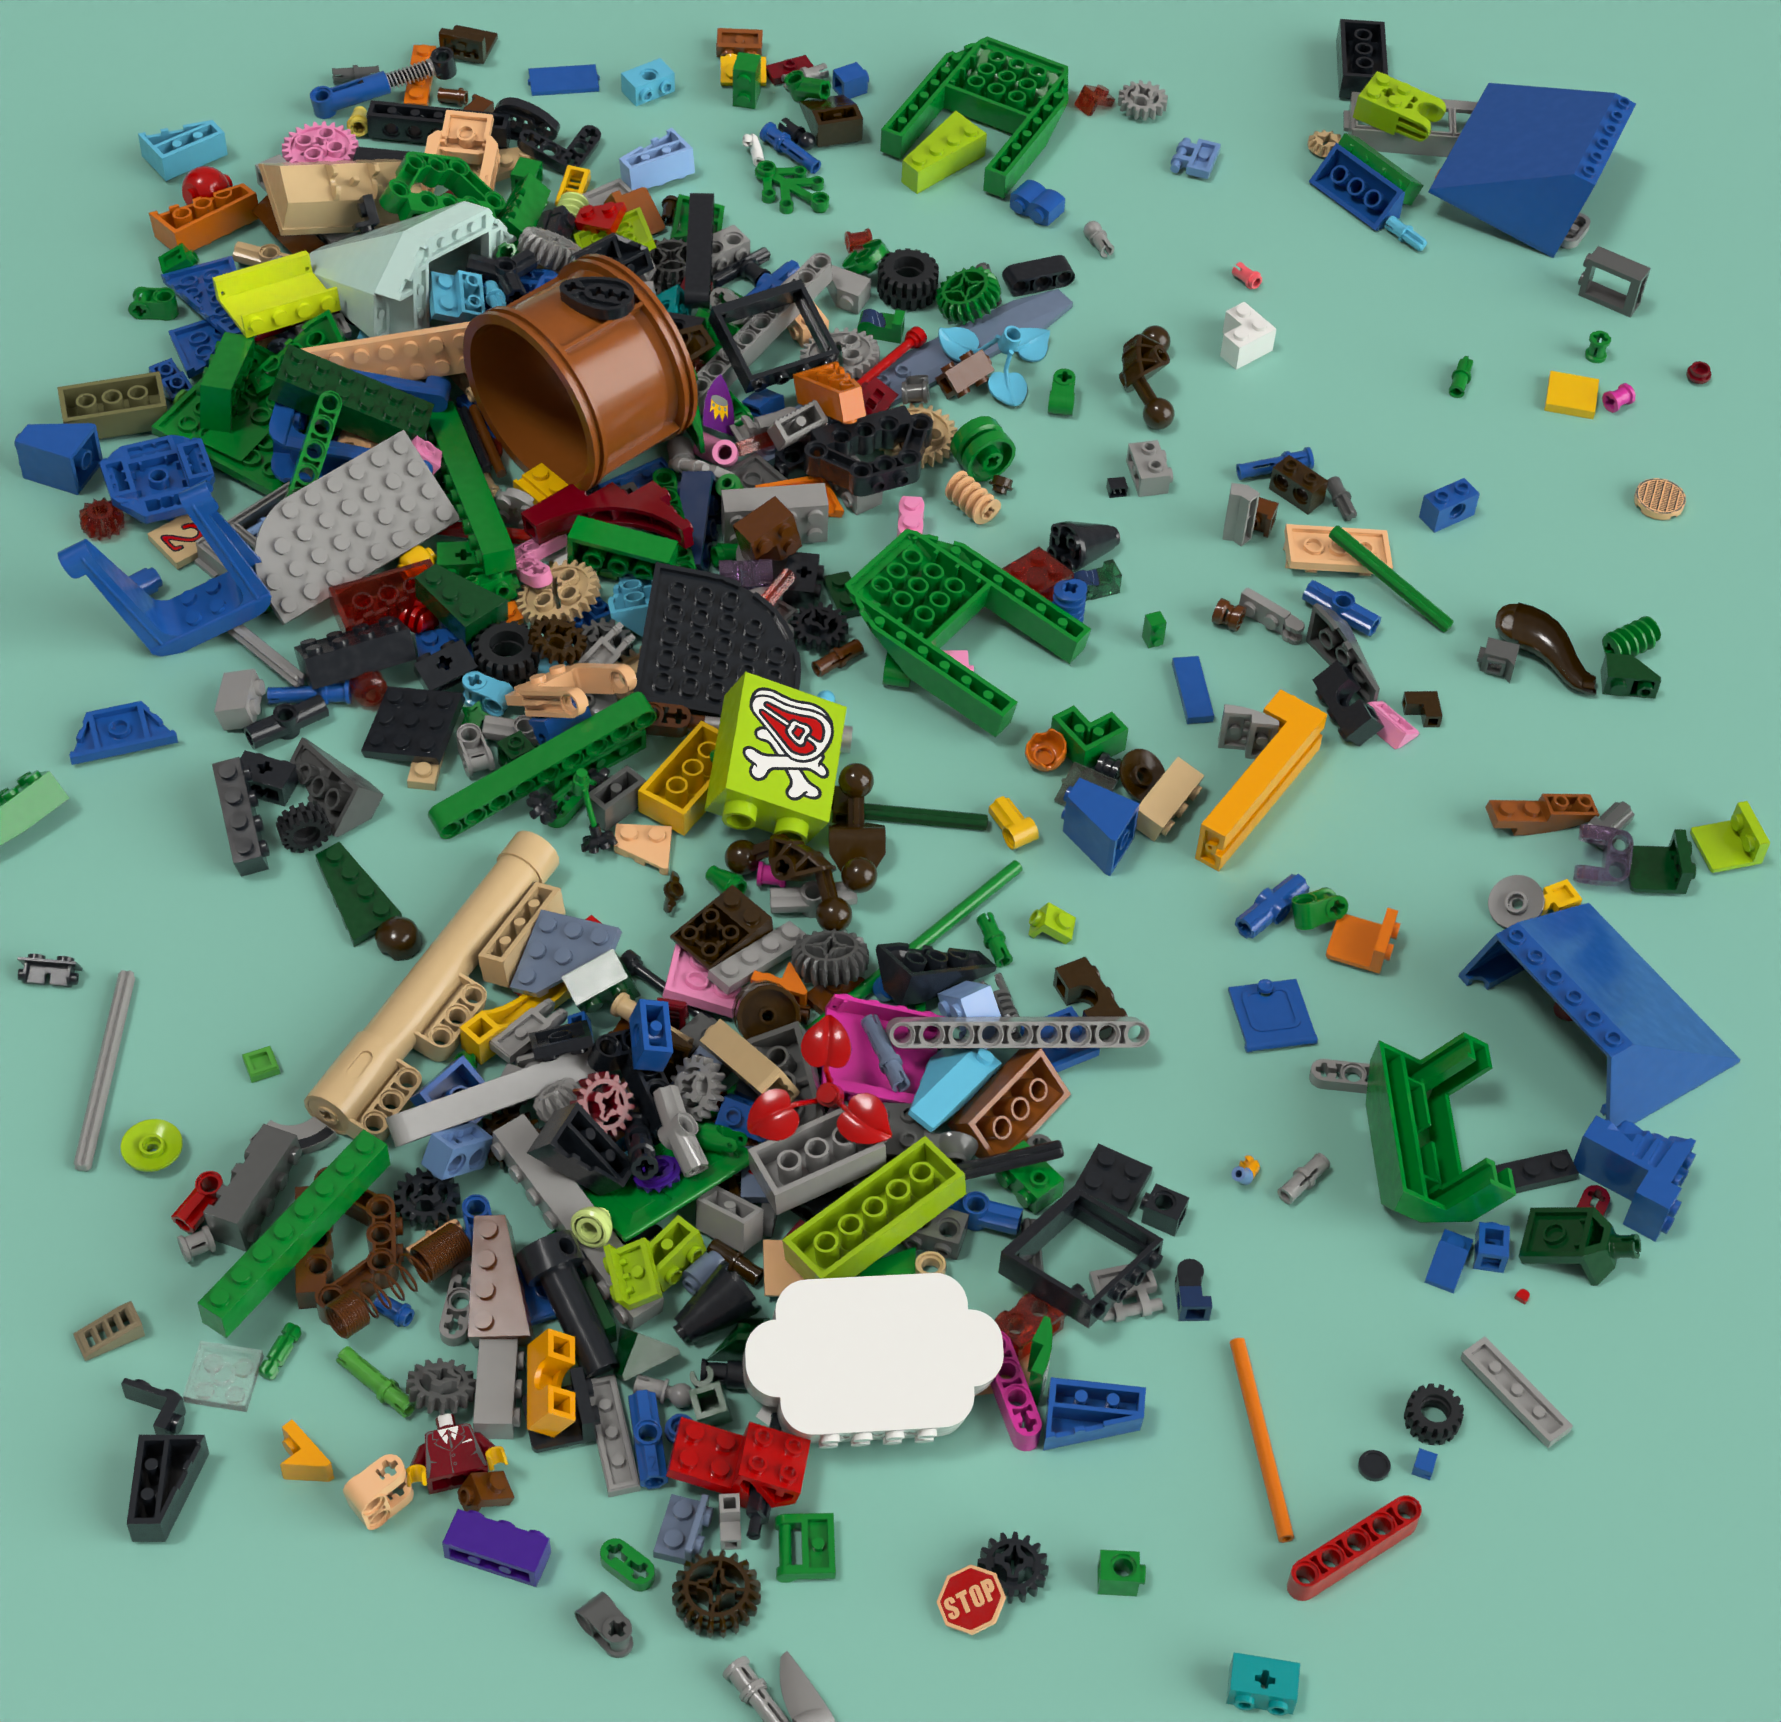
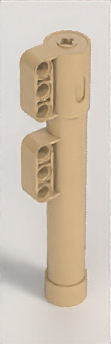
M523 830L514 835L497 857V863L363 1031L357 1032L304 1099L305 1108L312 1117L314 1116L334 1130L336 1134L348 1135L355 1139L364 1129L385 1142L391 1134L385 1118L410 1109L413 1103L409 1098L421 1088L422 1076L420 1072L404 1062V1058L413 1048L433 1061L442 1062L447 1060L461 1043L459 1027L484 1010L487 992L482 985L468 976L479 964V953L534 883L545 884L560 864L556 850L548 841L530 831ZM467 1000H474L477 1003H470ZM457 1020L461 1022V1024H455L451 1021ZM436 1041H441V1042H444L445 1045H439V1044H436L435 1042H436ZM408 1083L413 1087L406 1088L401 1084ZM393 1105L396 1109H388L385 1106ZM368 1127H377L379 1130L371 1131Z

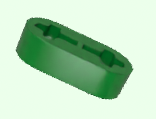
M568 783L563 785L558 791L563 789ZM569 791L558 799V808L554 811L557 818L553 823L549 822L547 825L552 828H561L568 824L584 805L583 797L574 796L575 794Z
M613 1538L603 1543L600 1549V1561L605 1570L634 1591L642 1592L652 1587L655 1581V1568L649 1559L621 1539ZM618 1551L621 1552L622 1561L617 1557H614L612 1560L609 1559V1552L614 1554ZM634 1570L639 1573L646 1570V1578L640 1576L635 1579Z

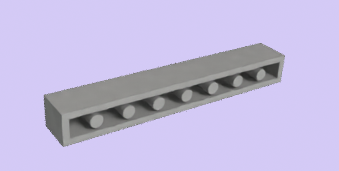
M523 1113L493 1131L492 1152L499 1161L503 1160L509 1167L508 1172L516 1184H522L526 1190L527 1199L532 1206L540 1208L543 1212V1219L551 1230L555 1229L557 1232L571 1230L572 1216L580 1209L589 1206L594 1207V1205L574 1180L527 1154L539 1133ZM612 1230V1235L606 1245L610 1244L616 1249L624 1246ZM577 1240L585 1257L584 1263L579 1266L580 1270L585 1276H592L603 1300L608 1299L613 1305L614 1314L620 1323H626L631 1331L663 1311L664 1297L630 1311L619 1303H615L609 1289L612 1285L611 1277L603 1265V1258L606 1257L604 1248H590Z

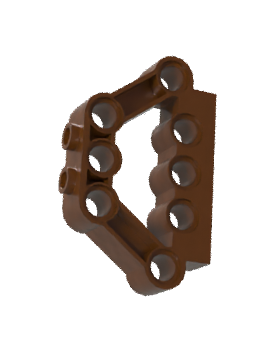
M324 1167V1168L320 1169V1170L315 1174L314 1180H315L327 1167ZM309 1186L295 1187V1200ZM367 1189L344 1213L368 1226L366 1237L369 1255L366 1259L335 1280L331 1262L334 1257L331 1237L334 1229L333 1225L296 1264V1297L299 1309L317 1308L319 1319L323 1323L330 1325L324 1313V1306L350 1288L359 1290L360 1282L363 1279L372 1281L374 1272H385L386 1268L377 1269L378 1267L386 1266L389 1262L398 1264L400 1255L404 1253L403 1243L398 1244V1236H403L404 1234L403 1218L396 1216L394 1200L386 1194H376ZM390 1265L388 1267V1274L396 1282L399 1276V1267ZM318 1271H324L323 1273H320V1274H314V1273H316V1272H318ZM378 1273L375 1276V1283L381 1289L390 1288L386 1276ZM365 1282L362 1284V1292L368 1298L375 1294L371 1283ZM352 1291L361 1299V1296L358 1292Z

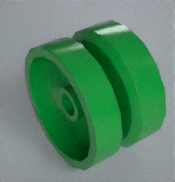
M980 416L971 419L960 427L953 436L950 451L957 462L962 465L968 476L973 477L976 482H985L993 479L994 475L1002 474L1011 465L1015 457L1016 447L994 418Z

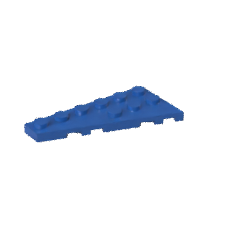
M232 256L161 274L163 283L173 289L175 294L222 335L224 332L243 335L217 301L212 277L236 271Z
M206 320L168 331L188 379L203 372L205 367H209L210 355L215 354L216 342L221 341L223 336Z

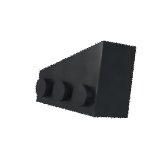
M139 1435L127 1517V1527L132 1542H166L209 1455L205 1435Z

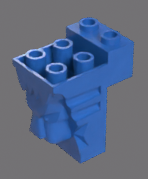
M1596 1115L1582 1137L1573 1162L1578 1173L1632 1201L1623 1225L1656 1242L1661 1232L1668 1233L1675 1220L1674 1216L1681 1206L1682 1202L1677 1199L1682 1188L1678 1186H1682L1689 1173L1688 1169L1696 1157V1154L1692 1152L1696 1140L1677 1136H1670L1667 1139L1660 1134H1651L1650 1131H1643L1633 1122L1627 1120L1622 1121L1616 1127L1611 1121H1606Z

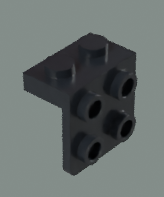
M583 1367L570 1369L571 1385L561 1387L562 1389L575 1392V1422L555 1437L528 1430L531 1447L534 1452L539 1453L596 1441L595 1425L601 1424L598 1406H591L589 1397L594 1396L591 1377L585 1378ZM527 1394L522 1397V1406L527 1424Z

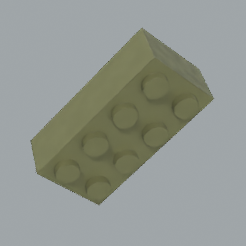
M160 371L57 387L63 424H95L99 439L152 431L151 426L168 411Z

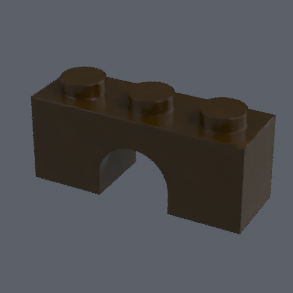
M1086 956L1055 968L1053 986L1066 1006L1077 1002H1084L1092 1006L1083 1010L1082 1017H1128L1126 1011L1116 1003L1110 987H1106L1100 979L1097 967L1091 965ZM1103 1026L1099 1031V1038H1107L1111 1034V1026Z

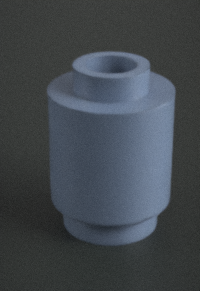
M713 1250L709 1253H704L682 1273L684 1279L682 1283L685 1289L694 1295L715 1268L725 1259Z

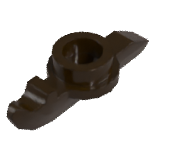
M673 870L669 882L663 888L665 894L663 910L665 913L672 911L676 905L675 901L679 900L684 893L683 886L679 883L680 877Z

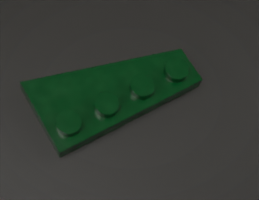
M340 842L315 854L318 867L327 887L330 889L333 901L340 912L343 924L348 930L354 947L375 936L380 924L389 918L402 917V913Z

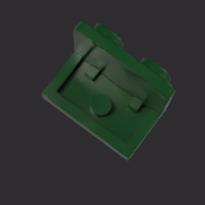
M1674 829L1668 847L1633 845L1625 847L1624 857L1631 891L1639 893L1686 894L1691 879L1696 877V864L1691 862L1692 843L1687 840L1686 830Z

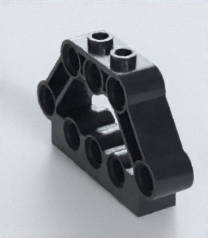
M903 405L858 418L857 422L853 424L839 422L812 429L810 442L804 448V472L812 477H821L848 489L852 495L858 497L913 484L920 478L921 461L925 449L932 442L933 420L930 416L922 413L911 415L906 406ZM904 442L903 448L898 455H880L874 461L868 463L851 458L852 455L856 454L870 455L875 449L879 448L893 449L898 443Z

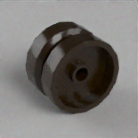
M769 980L754 981L743 987L735 997L732 1007L733 1023L746 1040L793 1022L799 1021L800 1023L801 1021L800 1006L794 995L779 983ZM766 1010H770L769 1013L771 1014L768 1019L762 1017Z

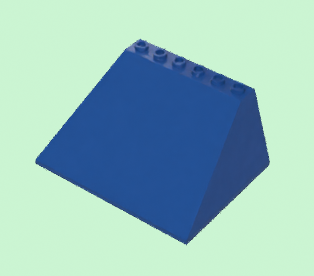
M1488 83L1428 192L1554 258L1595 187L1636 103L1617 93Z
M1590 903L1520 921L1493 936L1458 976L1466 986L1471 985L1473 980H1481L1485 983L1484 987L1489 990L1526 970L1607 1056L1606 1103L1602 1105L1600 1112L1603 1116L1606 1115V1121H1611L1616 1127L1624 1120L1635 1124L1738 1064L1741 1060Z

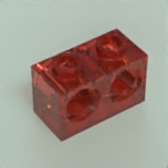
M1030 1293L1025 1294L1010 1311H1002L994 1320L1000 1331H1003L1011 1339L1019 1361L1030 1353L1032 1339L1044 1317L1035 1316L1033 1313H1040L1051 1318L1053 1336L1063 1329L1065 1320L1063 1312ZM1011 1330H1017V1331H1019V1332H1021V1333H1019V1334H1014V1333H1011L1010 1331H1011Z

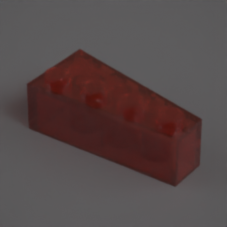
M431 559L329 587L330 607L342 633L350 631L353 626L367 623L368 625L378 623V619L385 616H394V618L397 617L399 619L400 614L406 609L413 607L414 601L418 600L415 593L414 577L433 566Z

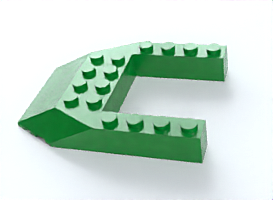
M988 36L978 40L976 43L965 45L962 51L957 53L954 51L948 52L881 129L880 151L901 159L943 108L953 112L957 111L961 115L1013 134L986 166L984 173L983 191L1005 198L1046 147L1068 104V66Z
M905 529L845 583L844 589L870 631L909 679L996 738L1011 723L1018 702L940 648L983 607H986L1069 664L1084 650L1091 628L966 544L957 541L950 544L938 541V536L924 535L918 531Z

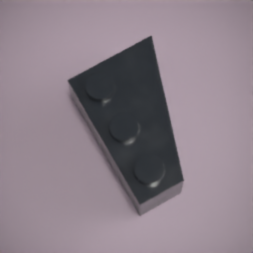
M578 1102L554 1111L527 1152V1154L599 1196L623 1188L632 1175L631 1162L628 1156Z

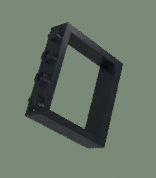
M802 279L715 305L711 308L708 321L746 394L753 391H763L768 386L775 384H785L790 379H793V374L837 361L839 350ZM795 302L821 353L752 375L726 324Z
M1073 1186L1001 1251L998 1273L1085 1327L1090 1328L1097 1320L1104 1319L1109 1309L1116 1302L1120 1303L1125 1298L1128 1290L1134 1285L1138 1286L1148 1271L1156 1269L1163 1259L1161 1251L1164 1239ZM1075 1218L1138 1255L1091 1300L1027 1262Z

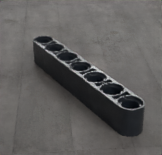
M690 193L684 290L685 309H710L714 193Z

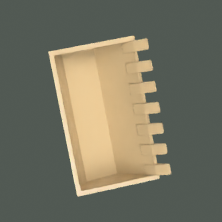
M375 159L258 163L281 236L360 232V230L353 231L352 226L355 223L365 221L364 217L361 218L359 215L357 203H360L359 199L363 195L368 194L373 195L380 223L374 226L375 229L400 222L398 214L389 213L381 207L379 198L390 180L396 178L395 171L402 160ZM421 183L412 185L410 188L411 192L420 193L422 191Z

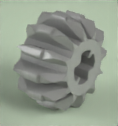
M564 1077L541 1091V1094L535 1098L533 1105L541 1121L543 1120L546 1124L554 1111L570 1105V1101L576 1100L577 1096L574 1095L572 1090L581 1088L579 1083H576L573 1078Z

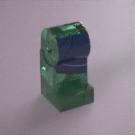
M1111 559L1104 561L1103 567L1089 571L1079 570L1072 574L1069 579H1080L1086 583L1087 601L1120 593L1122 574L1114 560Z

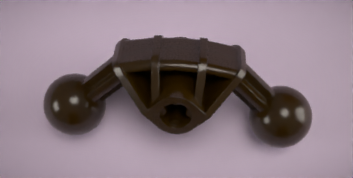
M1152 325L1124 344L1122 354L1123 370L1119 374V379L1127 393L1135 390L1144 403L1143 419L1145 423L1152 429L1161 430L1167 428L1172 423L1175 416L1174 407L1168 400L1157 398L1147 380L1170 363L1167 350L1170 347L1171 340L1165 328Z
M851 763L842 769L838 778L841 791L848 796V822L829 825V854L841 872L844 886L854 893H864L872 889L877 881L878 874L876 868L886 854L885 825L864 823V796L872 790L874 776L871 770L864 764Z
M785 834L771 835L769 840L758 844L748 840H737L728 846L725 852V863L731 872L742 876L749 875L758 868L760 860L768 858L771 872L777 880H817L822 902L817 907L816 920L823 930L832 931L835 928L836 931H843L850 925L852 909L846 900L838 897L832 875L836 871V866L832 865L820 851H815L801 840L788 838Z

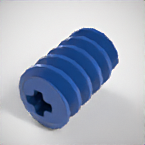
M1080 579L1062 580L1056 583L1052 603L1082 623L1086 605V583Z

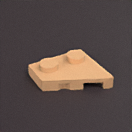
M616 823L615 837L618 843L614 845V852L623 857L632 858L636 863L643 866L648 863L659 868L660 874L668 875L672 826Z

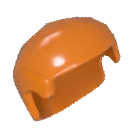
M1049 728L1044 733L1036 732L1026 744L1025 757L1029 765L1043 772L1055 770L1066 759L1067 742L1063 734L1055 729Z

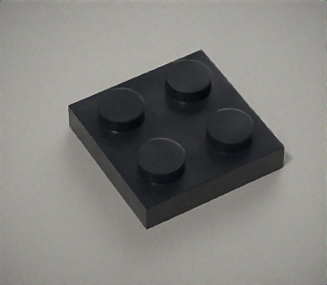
M587 1020L529 1033L535 1060L541 1059L543 1062L553 1061L559 1058L560 1054L570 1052L572 1055L587 1052L588 1048L594 1047Z
M1098 1143L1074 1186L1128 1218L1152 1174L1153 1167Z

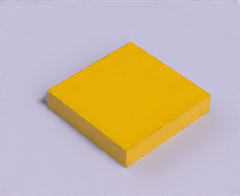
M1550 371L1544 411L1593 419L1596 410L1599 379Z

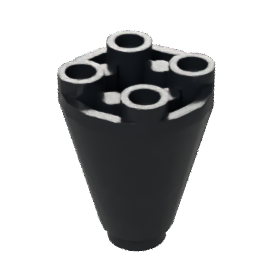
M1073 521L1055 523L1051 526L1047 557L1050 561H1054L1060 570L1065 573L1079 571L1113 550L1115 546H1118L1120 543L1119 531L1116 527L1105 524Z

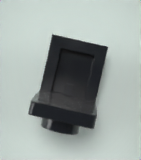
M128 1378L123 1379L121 1385L125 1398L161 1410L153 1424L156 1435L180 1433L184 1425L186 1409L183 1398L179 1393L172 1389L161 1390L152 1387L148 1382L141 1379H135V1381Z

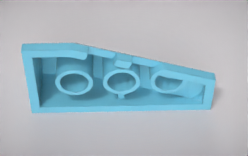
M625 574L623 577H619L618 585H614L613 588L614 594L608 599L611 618L621 622L625 627L640 636H643L652 580L636 579L633 574Z
M984 1048L941 1049L927 1062L926 1070L920 1080L919 1088L914 1096L908 1115L930 1133L933 1132L972 1099L996 1074L1002 1062Z

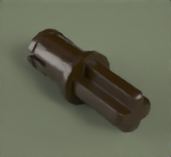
M713 1239L707 1247V1253L712 1250L716 1251L730 1264L727 1269L728 1272L736 1271L740 1277L753 1287L764 1276L763 1268H760L744 1257V1253L736 1252L719 1239Z

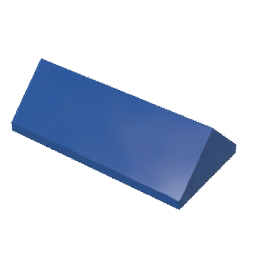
M1338 143L1334 145L1309 180L1311 184L1375 231L1384 228L1389 217L1395 216L1397 219L1400 218L1405 192Z

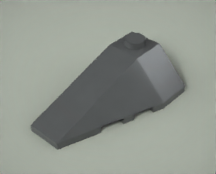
M799 1021L747 1039L752 1046L778 1066L801 1092L791 1103L816 1098V1092L820 1086L817 1067L809 1065L801 1053V1042L806 1030ZM820 1103L794 1108L799 1115V1126L825 1115L824 1106Z

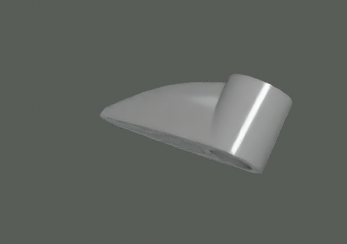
M786 1651L780 1657V1686L792 1722H835L832 1713L789 1652Z

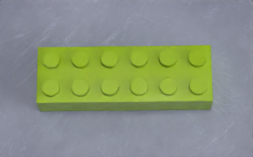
M924 1136L782 1239L785 1260L805 1280L855 1277L966 1195L965 1173Z

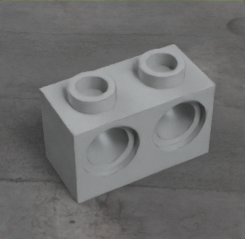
M735 225L713 233L711 275L750 254V239Z

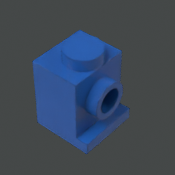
M1479 1222L1475 1234L1473 1269L1504 1273L1509 1259L1510 1226L1500 1225L1496 1222Z

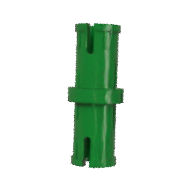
M987 912L989 919H987L985 913H982L977 917L976 922L984 936L983 943L990 950L995 965L999 968L1002 967L1000 962L1002 960L1005 967L1013 961V957L1005 944L1006 936L1003 931L999 930L993 913Z

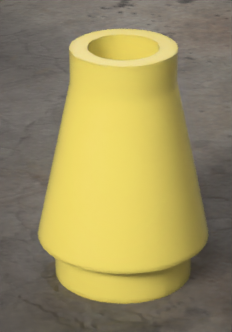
M363 106L355 107L347 121V128L351 130V134H355L357 137L368 133L367 110Z

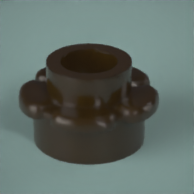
M994 475L992 481H989V484L993 486L992 491L1006 495L1007 491L1013 490L1011 488L1013 480Z

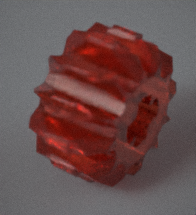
M105 497L101 501L93 498L92 503H84V508L79 510L80 527L83 533L88 535L89 539L97 537L100 541L102 538L107 537L111 540L112 535H120V529L124 528L123 511L113 506L111 500L107 501Z

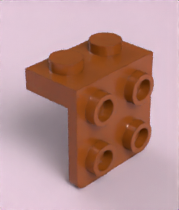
M645 187L623 195L620 190L615 191L604 202V204L608 202H624L627 208L626 212L640 207L651 235L662 232L665 229V224Z

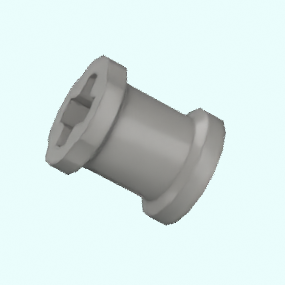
M207 1225L202 1227V1231L186 1237L182 1235L177 1237L180 1250L186 1262L192 1261V1257L210 1251L212 1253L217 1251L213 1236Z

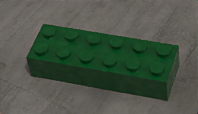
M288 344L268 399L311 416L320 395L325 391H334L342 399V407L336 427L378 444L402 430L406 432L411 441L416 436L424 440L434 408L433 403ZM322 401L325 409L334 410V405L330 401Z

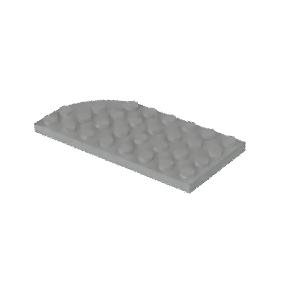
M402 430L276 504L265 518L257 534L254 552L260 557L262 562L255 564L254 572L270 591L272 596L270 606L282 625H285L398 558L416 545H420L460 521L459 515L406 432Z

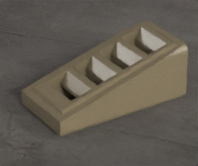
M129 1301L73 1333L84 1360L87 1361L144 1337L145 1333L132 1301ZM129 1321L130 1324L125 1327L123 1323ZM117 1326L119 1331L113 1334L111 1328ZM104 1331L107 1338L101 1340L98 1333ZM91 1336L95 1342V1345L92 1347L89 1346L86 1339Z

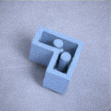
M964 981L937 993L940 1001L938 1009L942 1016L1001 1017L991 985ZM959 1026L961 1031L959 1039L966 1034L965 1026ZM995 1026L985 1027L982 1031V1038L990 1039L993 1037L996 1031Z

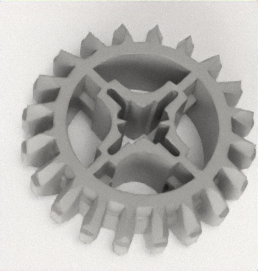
M534 226L526 227L523 230L517 246L519 251H525L526 249L532 251L538 261V265L558 272L570 263L572 254L582 249L577 243L556 232Z

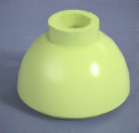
M585 1207L577 1211L571 1218V1230L581 1244L590 1248H600L609 1241L613 1225L611 1215L605 1208Z

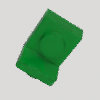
M183 243L158 257L163 274L195 266L200 262L195 251L192 249L188 250Z

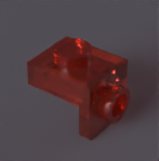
M1098 84L1097 87L1084 85L1075 101V106L1087 116H1092L1097 105L1112 107L1115 98L1109 94V89Z

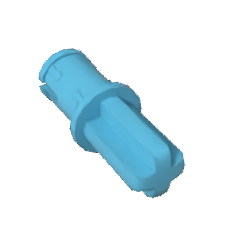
M1395 216L1389 217L1386 221L1385 229L1395 234L1400 242L1405 241L1417 251H1422L1426 247L1427 241L1425 238L1413 231L1411 225H1405Z
M493 280L486 281L484 283L486 287L483 286V292L486 295L487 304L490 307L506 306L505 294L499 289L498 284Z

